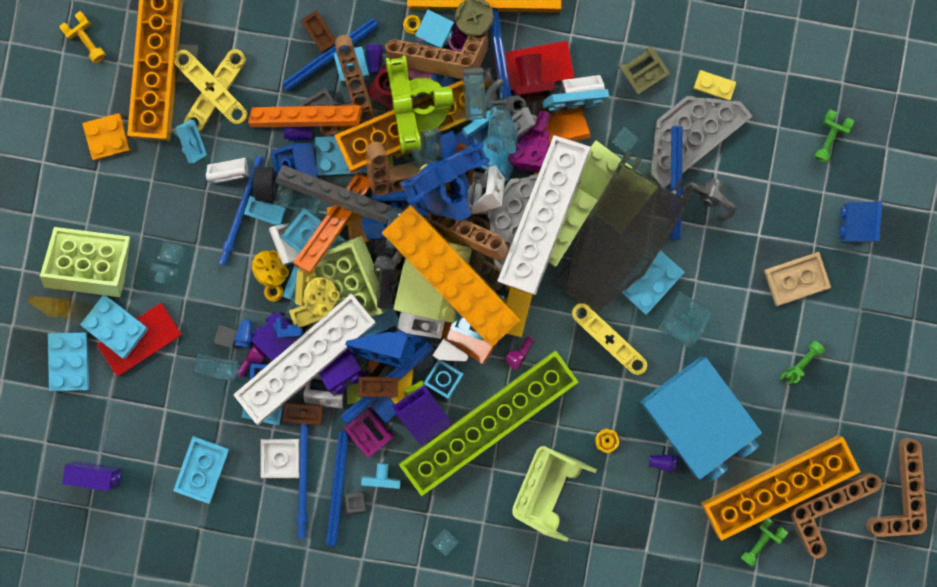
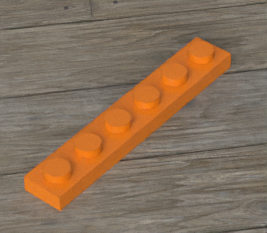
M360 105L252 107L248 124L250 127L359 126L362 108Z
M357 172L346 189L366 196L371 190V186L367 176ZM334 205L293 262L294 265L311 275L354 212Z

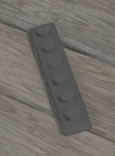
M282 165L275 183L383 224H386L392 208L390 205Z

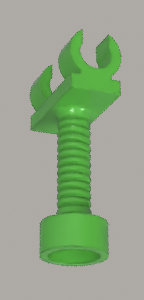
M831 109L827 112L822 123L831 128L822 147L823 149L817 150L814 155L816 160L823 163H828L831 158L829 151L837 133L849 134L854 120L850 118L845 119L842 126L834 123L833 120L837 112Z
M813 341L808 347L810 351L796 366L788 367L786 369L787 372L780 375V380L785 375L786 379L789 378L785 385L799 382L800 378L805 375L802 370L815 356L820 357L825 352L824 347L820 343Z
M770 517L760 521L756 526L764 532L763 537L760 538L751 552H745L741 556V559L751 567H754L757 563V554H759L770 538L780 544L788 533L783 527H780L775 535L768 531L767 528L773 521Z

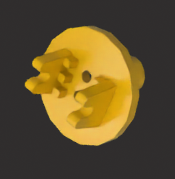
M275 250L262 251L252 261L253 274L264 286L277 287L289 275V270L282 264L280 256Z

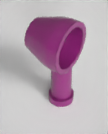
M455 20V31L448 42V49L461 52L466 38L462 35Z
M527 336L520 351L510 350L507 354L505 361L514 370L518 371L524 362L532 343L535 342L533 338Z
M253 344L236 374L244 378L251 363L261 364L266 354Z

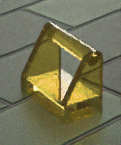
M36 296L28 298V302L49 317H69L70 299Z

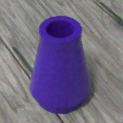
M367 45V49H365L369 72H380L384 51L382 50V45Z
M284 128V139H288V141L311 140L312 128Z
M673 454L650 455L649 467L669 473L671 471L676 472L677 456H673Z

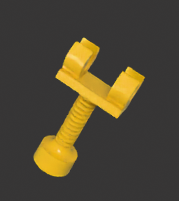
M81 11L75 14V17L80 22L75 28L71 30L65 22L59 26L68 39L71 40L75 36H79L90 51L89 58L93 63L101 61L106 56L102 48H96L84 32L91 23Z

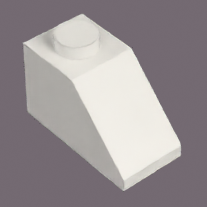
M401 312L397 328L408 334L441 339L445 321Z

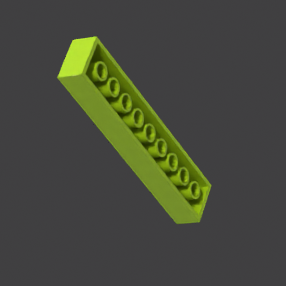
M554 350L445 431L434 437L430 442L401 461L399 466L419 494L423 496L576 385L578 380L557 351Z

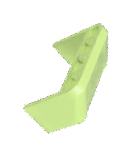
M545 446L538 448L513 505V516L547 536L568 541V537L556 531L559 525V516L553 512V508L566 477L576 478L582 469L596 473L597 469Z

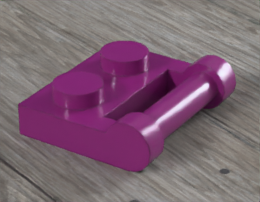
M369 407L344 428L367 458L395 437L374 414L372 407ZM366 417L369 418L384 437L382 440L379 441L363 420Z

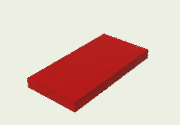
M567 41L505 52L511 91L515 87L522 86L515 58L528 54H541L543 83H556L562 80L574 79ZM492 55L493 63H494V68H495V73H496L494 55Z
M162 303L136 318L149 330L126 359L120 357L103 342L96 344L117 377L182 336L181 331Z

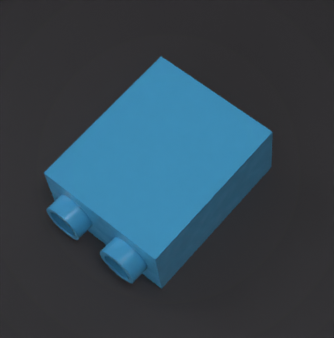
M706 357L697 358L639 401L691 473L699 480L704 476L709 482L717 479L728 469L724 461L735 453L742 459L759 446L755 438L761 435L762 432Z

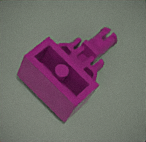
M539 111L536 125L528 130L527 134L518 143L513 142L507 160L515 169L540 172L550 146V133L546 131L551 117L550 113L544 111L543 114V111Z

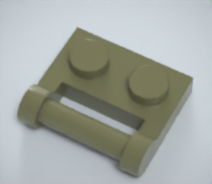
M652 46L646 48L644 53L626 65L622 64L619 66L621 73L625 76L637 96L670 74ZM652 58L654 61L634 75L631 74L630 70L647 59Z

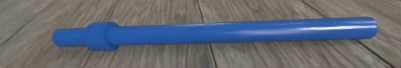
M256 156L227 241L223 243V252L218 264L226 266L230 253L234 250V241L253 190L254 168L261 167L263 157Z
M301 423L299 505L298 514H296L298 538H305L306 523H308V514H306L308 424Z

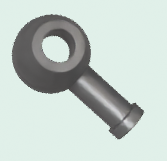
M491 68L483 70V87L489 88L495 82ZM497 91L492 95V100H499Z

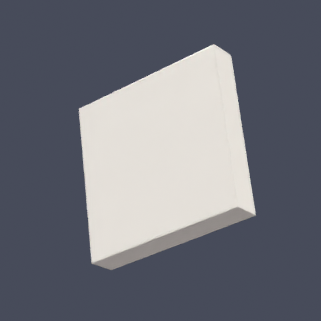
M261 439V478H299L300 439Z

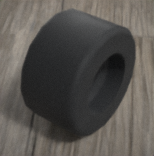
M273 167L254 168L253 190L255 201L275 200L276 176Z

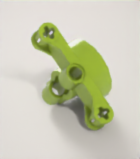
M405 55L396 59L385 58L401 153L413 149L422 150L419 133H429L444 123L451 106L454 105L452 89L441 87L439 83L429 78H415L409 81ZM418 95L430 96L433 99L434 107L431 105L427 109L416 108L414 110L411 99L414 100Z

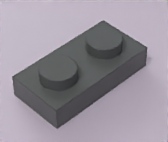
M325 87L294 107L335 106L336 103Z

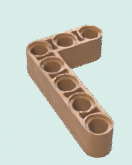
M487 32L482 36H468L461 52L401 40H390L385 45L387 58L396 59L405 55L409 69L463 79V69L480 67L489 48Z
M341 35L335 40V47L352 101L348 105L361 106L362 113L359 124L373 119L374 113L352 39L347 35ZM320 126V131L324 135H333L355 126Z
M380 142L370 143L366 147L367 178L373 194L377 196L404 191L405 189L400 185L401 182L418 174L423 165L436 161L435 157L389 167L388 157Z
M450 182V188H447V189H448V193H446L447 196H449V194L451 193V188H452L451 182ZM428 212L427 220L440 234L495 260H503L507 257L509 248L501 236L465 219L456 221L449 217L434 215Z
M904 438L899 443L903 515L878 516L868 519L866 528L875 536L922 534L927 529L922 447L917 440ZM912 442L913 450L908 452L907 445ZM914 462L915 468L909 471V463ZM912 481L916 482V487L914 490H910L909 485ZM916 500L917 507L912 510L911 503ZM918 520V527L913 529V521ZM899 521V528L897 530H894V522ZM877 522H880V529L878 531H874V525Z
M864 473L791 506L790 516L809 555L819 559L826 554L827 550L814 519L878 491L881 488L882 482L877 475ZM869 478L874 479V484L871 487L867 486ZM855 485L856 492L850 495L849 489ZM838 493V501L832 502V495ZM821 501V508L815 510V502ZM803 508V516L797 518V510ZM807 526L812 528L809 535L804 534V529ZM819 544V550L813 553V545Z

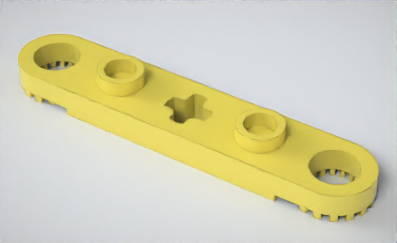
M238 49L230 50L213 74L227 91L245 65V55ZM238 54L241 60L238 64L234 65L231 63V57ZM208 83L206 91L208 92L211 88H214L215 83ZM201 93L185 117L184 123L192 118H197L199 121L197 129L200 132L217 107Z
M180 50L174 55L175 65L230 122L240 125L246 121V109L189 51ZM182 55H187L189 58L188 64L181 65L179 58ZM208 83H215L213 86L215 90L213 92L211 90L206 91ZM237 109L241 110L243 113L242 117L239 120H234L232 113Z
M579 303L573 307L572 317L631 373L641 375L646 371L647 361L589 306ZM585 308L587 310L586 317L578 318L576 316L577 309ZM606 335H614V342L612 344L610 342L605 343ZM635 360L642 361L643 366L640 370L632 368V363Z

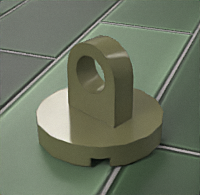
M465 0L457 8L455 20L461 32L467 36L477 37L482 36L492 27L494 14L489 3L485 0Z

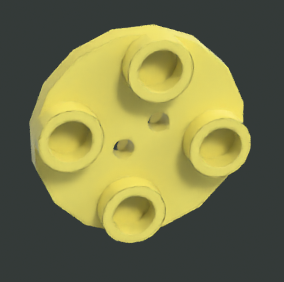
M318 277L308 283L302 302L305 303L307 310L313 315L327 316L339 299V292L328 278Z

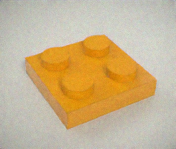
M120 113L82 123L92 160L95 161L131 151Z

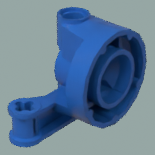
M483 143L472 144L443 161L431 162L421 169L420 173L401 182L400 185L405 189L408 197L407 202L413 203L418 201L421 207L430 214L449 217L456 221L471 216L472 213L467 201L469 184L464 172L484 166L490 162L482 148L484 146ZM451 181V193L447 196L444 183Z

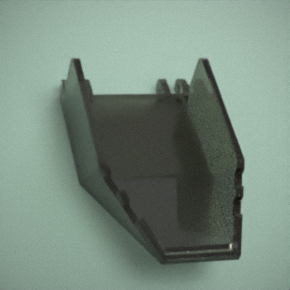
M630 150L626 152L618 163L576 236L565 291L568 295L598 312L645 275L683 215L687 200L693 189V186L689 185L684 195L680 197L676 193L682 186V180L679 179L674 189L670 191L635 171L642 160L640 156L635 159L632 168L628 167L625 164L631 157L632 151Z

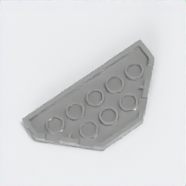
M686 96L656 120L651 176L662 189L671 183L672 126L683 127V173L753 116L740 101Z
M539 174L521 179H510L503 190L502 206L487 210L490 231L501 236L509 250ZM506 258L503 260L494 259V264L502 269Z

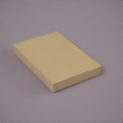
M819 252L764 270L775 306L831 288Z

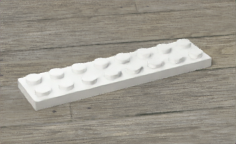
M553 136L498 278L499 283L536 295L591 152L590 146Z
M350 294L330 311L327 316L323 317L234 394L235 398L257 425L261 424L348 349L345 345L347 340L361 338L377 323L354 295Z

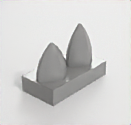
M526 107L502 124L500 128L507 143L515 142L534 127L538 117L531 114L529 108Z

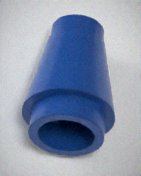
M241 320L234 338L236 347L250 349V345L253 344L251 341L253 338L252 321Z

